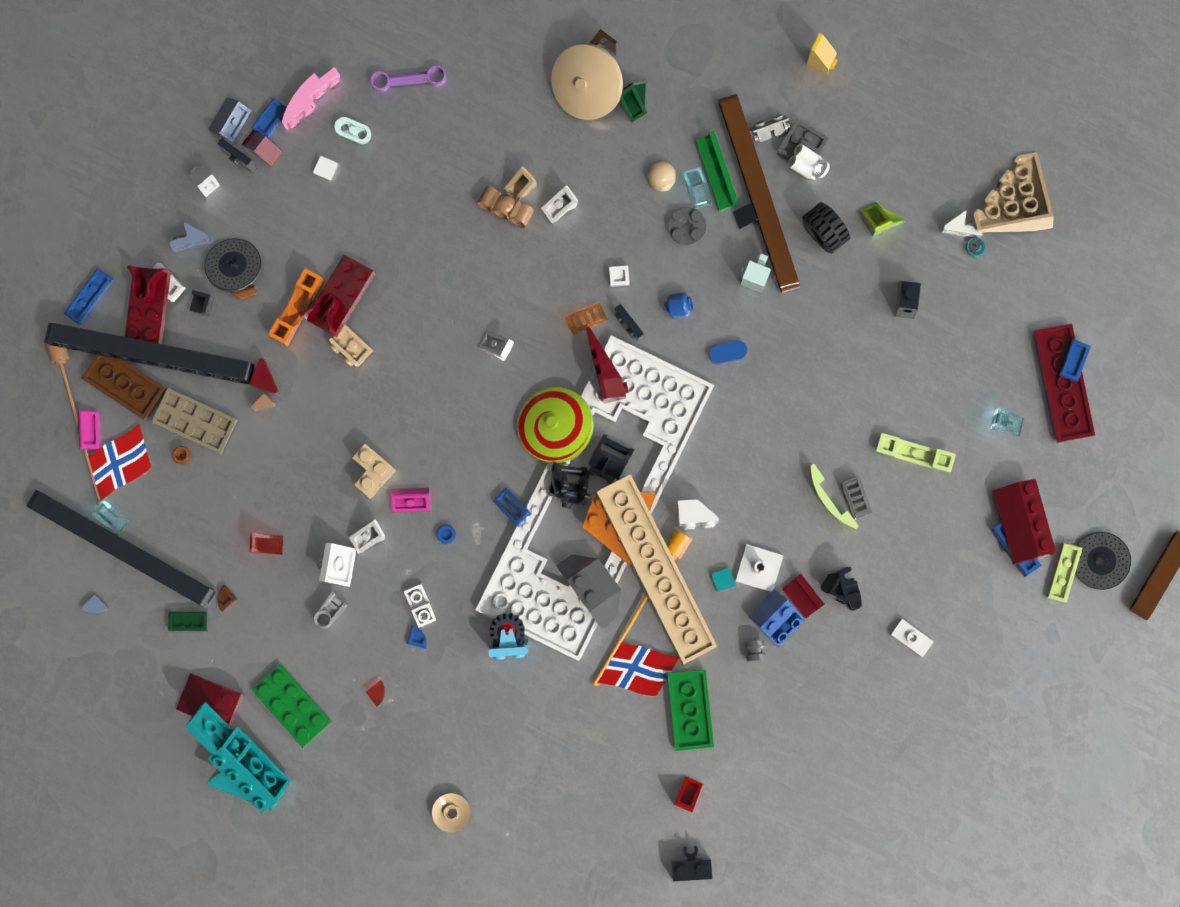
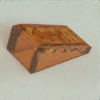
M597 303L566 316L565 320L572 335L575 336L585 331L586 327L592 328L607 321V317L600 303ZM595 309H597L600 316L598 320L593 312ZM590 312L593 322L589 321L586 313ZM583 315L586 325L582 324L580 316ZM574 319L577 320L580 327L576 328L573 322Z

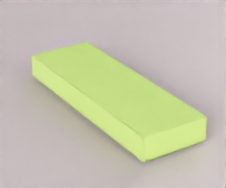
M1063 543L1047 598L1067 603L1082 552L1081 547Z

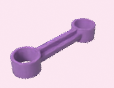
M437 65L432 66L426 72L387 75L383 71H377L371 76V85L377 92H385L390 86L430 83L432 86L439 87L446 82L447 77L445 70ZM435 70L443 73V79L439 82H433L430 79V74ZM378 76H384L388 80L387 84L382 88L374 85V80Z

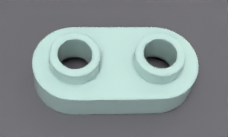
M341 117L335 122V131L339 136L361 145L370 141L371 131L366 125L347 117ZM346 125L348 126V129L346 131H342V126ZM360 133H365L364 138H359Z

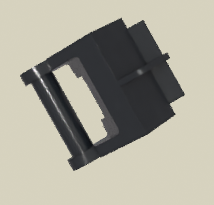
M603 434L589 460L588 465L591 466L588 471L589 474L592 476L595 474L607 480V484H612L615 479L619 480L635 449H629ZM604 444L626 455V458L622 460L601 448Z
M553 463L548 496L559 498L563 508L570 509L573 504L585 505L590 499V494H587L589 485L587 480L590 477L587 467L576 468ZM567 474L578 475L580 478L577 483L568 482Z
M845 567L835 573L828 574L820 589L837 602L847 604L849 610L855 611L862 606V600L857 580L855 581L854 578L846 579L844 576L852 568Z

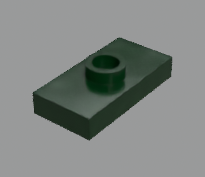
M168 612V631H208V612Z

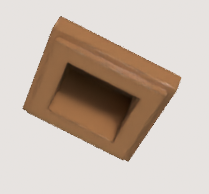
M262 394L251 405V408L254 411L276 405L265 394Z

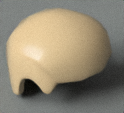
M659 160L653 162L647 172L648 183L656 191L664 192L671 189L676 181L674 167L667 161Z

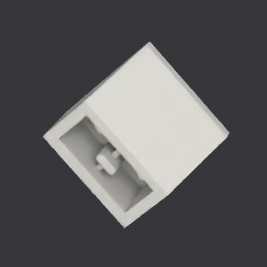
M698 499L677 502L679 527H683V530L695 529L696 525H702V528H714V524H717L719 521L718 517Z

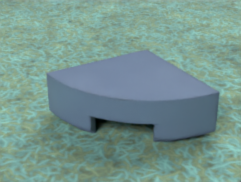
M94 594L81 609L88 613L98 614L105 612L109 607Z

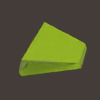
M877 202L860 210L872 236L906 221L881 207Z

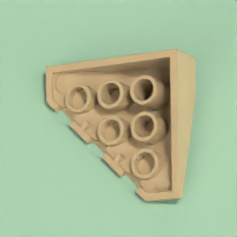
M1037 152L1018 155L1014 160L1015 165L1011 171L1007 170L999 180L1001 183L996 190L992 189L984 201L986 204L983 208L976 210L974 220L977 232H1020L1053 228L1054 216Z

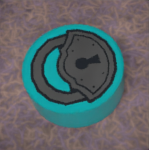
M972 238L967 243L966 250L970 256L980 257L986 251V243L981 238Z

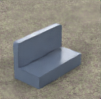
M226 98L211 123L209 130L233 143L252 110L237 100Z

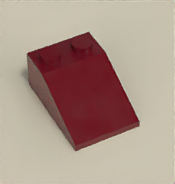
M190 673L176 710L193 716L198 708L206 702L231 727L244 694Z

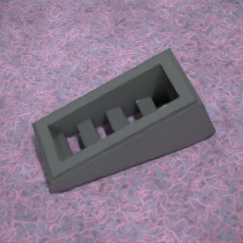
M859 476L840 483L854 520L872 513ZM857 484L856 488L848 490L847 487ZM857 491L860 492V495H857L852 498L850 497V494L855 493ZM862 498L863 502L853 505V501ZM865 505L866 509L862 511H855L856 508H859L861 506Z

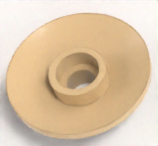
M455 793L442 795L433 805V821L442 831L449 833L458 832L470 820L471 809L469 803L461 795ZM449 809L455 810L454 816L448 814Z

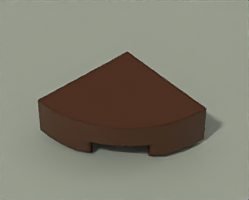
M226 585L222 586L218 595V606L222 612L238 600Z

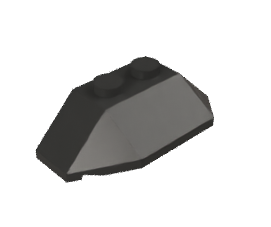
M570 555L556 565L600 628H603L617 618L621 589L599 558Z

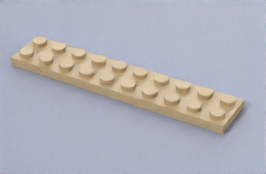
M631 474L596 491L681 663L686 664L718 647Z

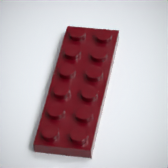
M1072 323L1034 330L1056 443L1095 436L1083 373L1081 372L1078 382L1059 376L1071 341L1073 339L1076 340Z

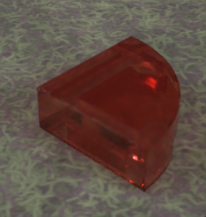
M382 680L365 691L376 707L382 703L385 696V686Z

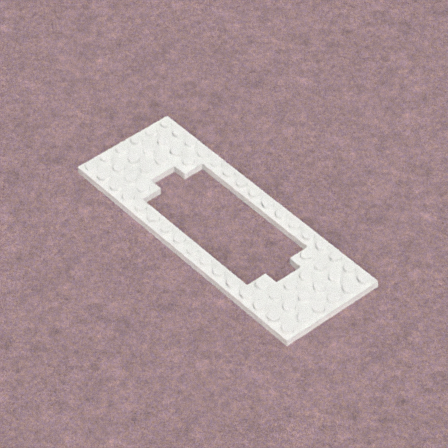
M611 336L604 350L622 377V381L627 382L629 393H626V399L604 404L596 370L594 369L581 397L589 405L592 415L596 413L616 422L623 409L649 422L643 436L663 446L641 490V493L656 494L650 510L652 514L714 385ZM571 460L559 463V465L569 466ZM548 463L526 507L532 515L528 516L527 520L522 522L520 527H516L476 611L492 619L505 612L506 614L510 612L513 615H518L525 626V635L580 661L598 624L570 585L567 587L541 574L547 559L527 550L553 498L548 496L553 463ZM611 552L604 567L618 584L627 563Z

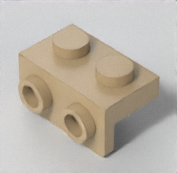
M346 324L337 338L330 337L328 339L332 343L330 347L337 354L341 352L345 356L343 360L351 367L353 365L359 367L373 352Z

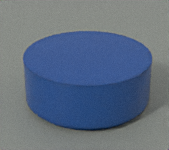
M442 525L437 530V538L443 544H450L456 538V531L450 525Z

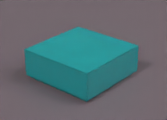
M730 568L711 574L717 592L736 586Z

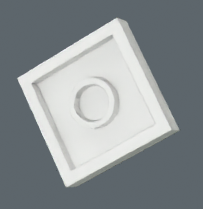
M326 543L324 556H320L317 561L323 562L316 563L317 567L321 569L319 581L350 587L356 549Z
M746 544L735 582L772 592L783 555Z

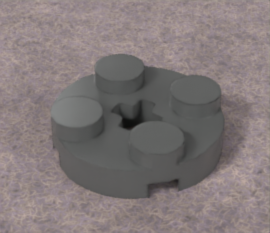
M690 207L681 208L672 214L668 223V231L673 240L678 244L692 246L698 243L705 235L706 221L700 211ZM685 222H689L693 226L688 232L685 231V228H682Z

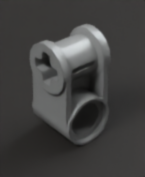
M332 592L315 614V624L321 629L329 628L346 609L348 603L342 602ZM321 615L328 616V622L324 625L318 622V618Z

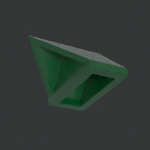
M647 80L633 82L622 89L621 98L618 103L631 123L647 113Z

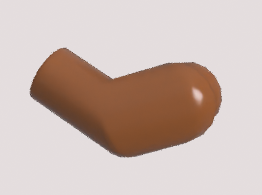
M253 285L230 293L239 299H244L256 295L257 291Z

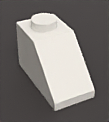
M203 164L200 167H194L188 176L205 197L220 186L215 177Z

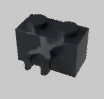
M686 846L683 847V853L687 860H671L673 882L712 879L711 858L695 859V856L698 854L697 846H694L692 854L687 852Z

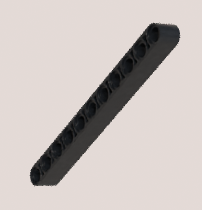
M48 323L44 343L51 346L241 384L250 383L254 370L253 363L57 323Z
M36 489L26 505L31 510L204 608L208 607L216 593L213 589Z

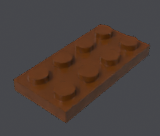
M96 355L81 379L144 420L147 419L166 391L165 387L124 360Z

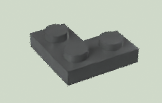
M796 119L778 148L777 153L790 159L794 156L796 146L803 144L820 155L829 138Z

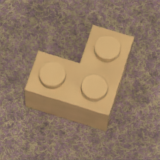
M366 444L353 456V459L367 470L354 485L372 499L396 470Z

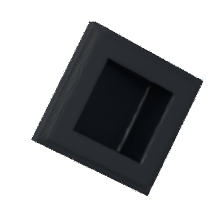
M751 203L733 211L739 229L758 222Z

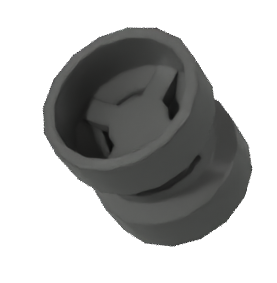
M764 640L745 642V648L749 652L746 655L747 661L766 660V655L762 652L765 646Z

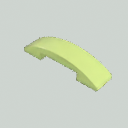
M881 433L876 452L902 461L951 473L956 454L940 449L936 450Z
M812 464L809 467L810 479L814 492L822 506L842 525L852 530L858 528L859 526L848 511L842 515L839 513L820 486V483L825 478L815 464Z

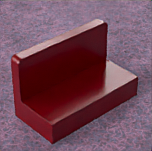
M802 574L782 588L804 618H808L825 605Z

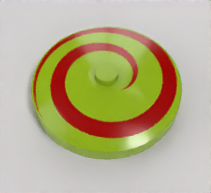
M563 387L546 388L531 396L522 407L517 424L518 436L526 451L536 459L546 463L566 462L578 456L588 445L593 433V415L587 402L576 392Z

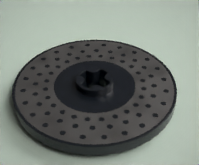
M233 238L219 242L208 252L204 269L208 280L213 286L223 291L235 292L243 290L255 282L260 274L262 262L260 254L254 245L246 240ZM236 262V265H237V266H236V267H235V266H232V267L230 268V265H229V264H230V263H231V264H234V263Z
M1096 532L1087 535L1077 544L1078 547L1082 548L1075 574L1086 586L1097 590H1107L1116 587L1127 577L1131 567V555L1128 547L1119 537L1107 532ZM1098 556L1107 559L1105 566L1096 563L1099 560Z

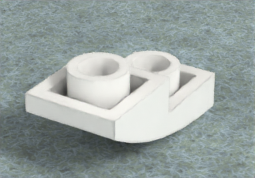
M422 583L404 589L418 627L436 621Z

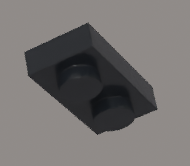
M621 304L615 308V318L620 324L624 323L626 325V332L632 339L636 338L639 341L644 337V333Z

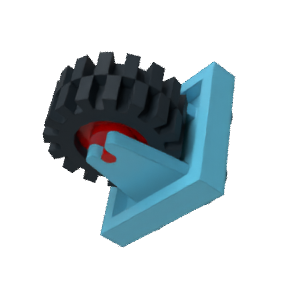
M505 612L493 619L490 626V638L494 642L489 643V657L499 660L504 659L505 656L513 655V658L525 657V654H528V639H523L525 626L518 615H513L510 612L506 614Z

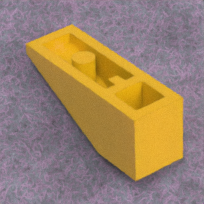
M819 33L811 49L807 65L827 74L829 69H834L838 61L835 59L837 53L821 33Z

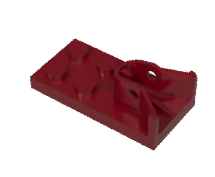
M343 255L314 304L305 311L300 312V316L307 322L337 338L376 272Z
M128 265L127 269L130 271L132 282L125 337L162 344L171 271L164 268L153 269Z

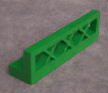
M710 131L708 136L698 138L695 142L720 212L737 206L738 199L715 131Z

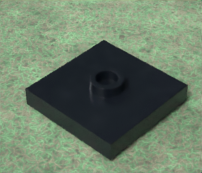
M223 138L219 140L218 146L223 153L229 156L228 159L236 165L240 164L252 174L257 168L251 158Z

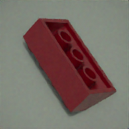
M1036 479L1017 482L992 491L1013 565L1048 558L1057 553Z

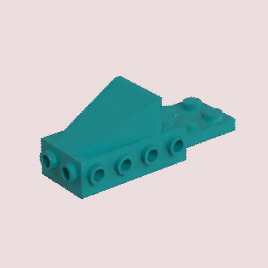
M206 702L203 703L184 727L211 753L207 759L217 769L207 781V784L251 802L261 814L267 809L272 810L278 804V799L286 793L285 789L291 780L238 726L232 729Z

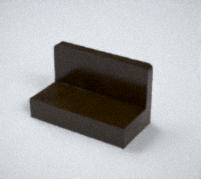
M601 29L589 43L602 48L606 47L615 55L618 53L619 43Z

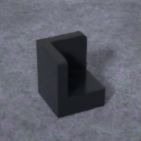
M192 290L193 299L189 311L209 316L214 298L210 294Z

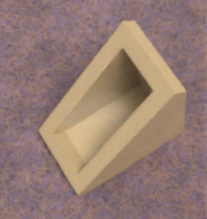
M523 166L502 191L517 202L537 186L536 180Z

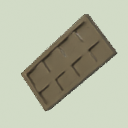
M167 388L152 419L153 424L219 454H222L238 421L170 388Z

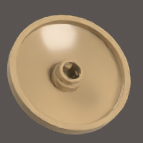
M582 43L569 47L559 55L552 69L551 84L554 96L559 105L573 117L582 120L601 118L610 113L621 98L623 89L621 70L613 56L600 46Z

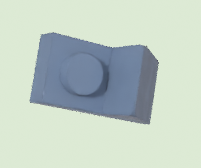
M183 222L187 236L179 235L174 237L173 241H169L171 249L177 252L210 242V238L206 233Z

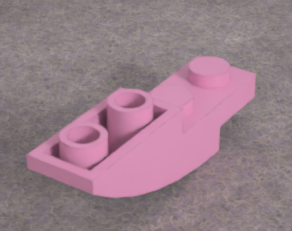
M334 67L321 78H318L314 73L299 87L289 102L282 119V124L286 130L289 127H295L303 116H309L314 111L313 108L316 107L312 100L320 98L324 94V90L328 87H334L339 82L338 79L341 77Z

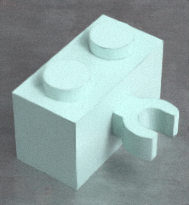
M761 254L757 263L749 261L748 266L744 264L739 277L742 279L741 285L762 293L771 271L770 268L765 267L768 256Z

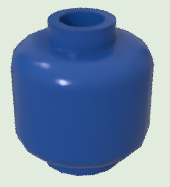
M685 292L670 294L667 302H664V309L672 318L687 317L693 311V301L691 296H688Z

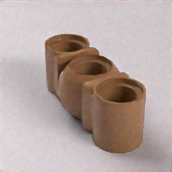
M486 186L477 201V205L483 210L491 213L495 212L500 218L509 219V222L521 228H525L534 212L533 208L520 201L516 202L515 199L508 195H501V192L490 186Z

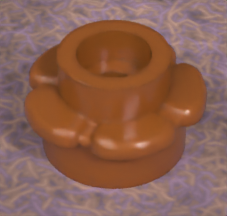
M180 446L173 450L174 462L182 465L189 462L191 451L186 446Z

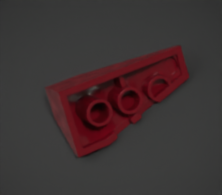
M586 327L603 403L626 399V393H629L627 382L622 381V377L590 327Z

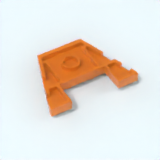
M595 491L582 528L630 565L631 562L621 542H618V536ZM640 492L650 511L656 494Z

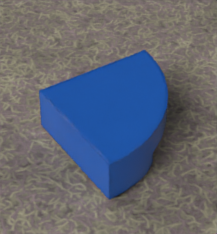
M412 626L407 644L426 649L427 640L424 633L419 628Z

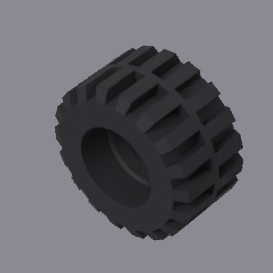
M819 202L802 216L805 228L816 243L826 252L832 254L850 240V234L846 225L827 204Z

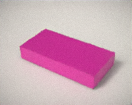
M78 411L79 449L98 450L100 448L98 411Z

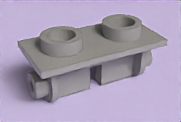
M779 114L773 116L771 121L755 123L754 127L750 128L753 133H756L753 135L754 141H759L760 143L772 138L770 133L772 130L775 137L787 133L791 127L789 122L785 123V121H788L789 118Z

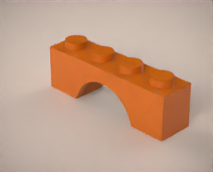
M304 268L295 285L290 302L284 312L276 319L268 334L271 339L288 347L303 320L300 312L305 311L311 306L324 282L321 276Z

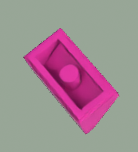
M392 489V512L430 511V489Z

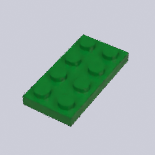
M281 664L251 690L302 748L332 722Z
M706 670L668 673L675 751L714 747Z

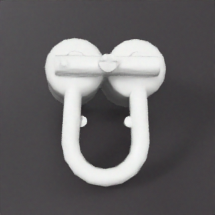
M803 144L796 146L794 156L789 159L787 164L789 168L805 178L813 180L824 177L830 166L819 154ZM823 164H824V165H825V168H824L823 172L820 173V172H821V169H820V168H821V166H823Z

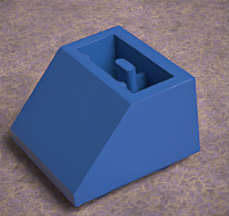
M775 589L748 616L777 647L805 621L793 605Z

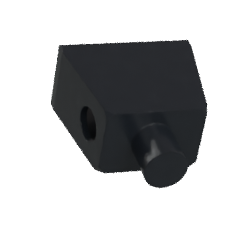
M899 281L895 317L915 318L919 306L921 283Z

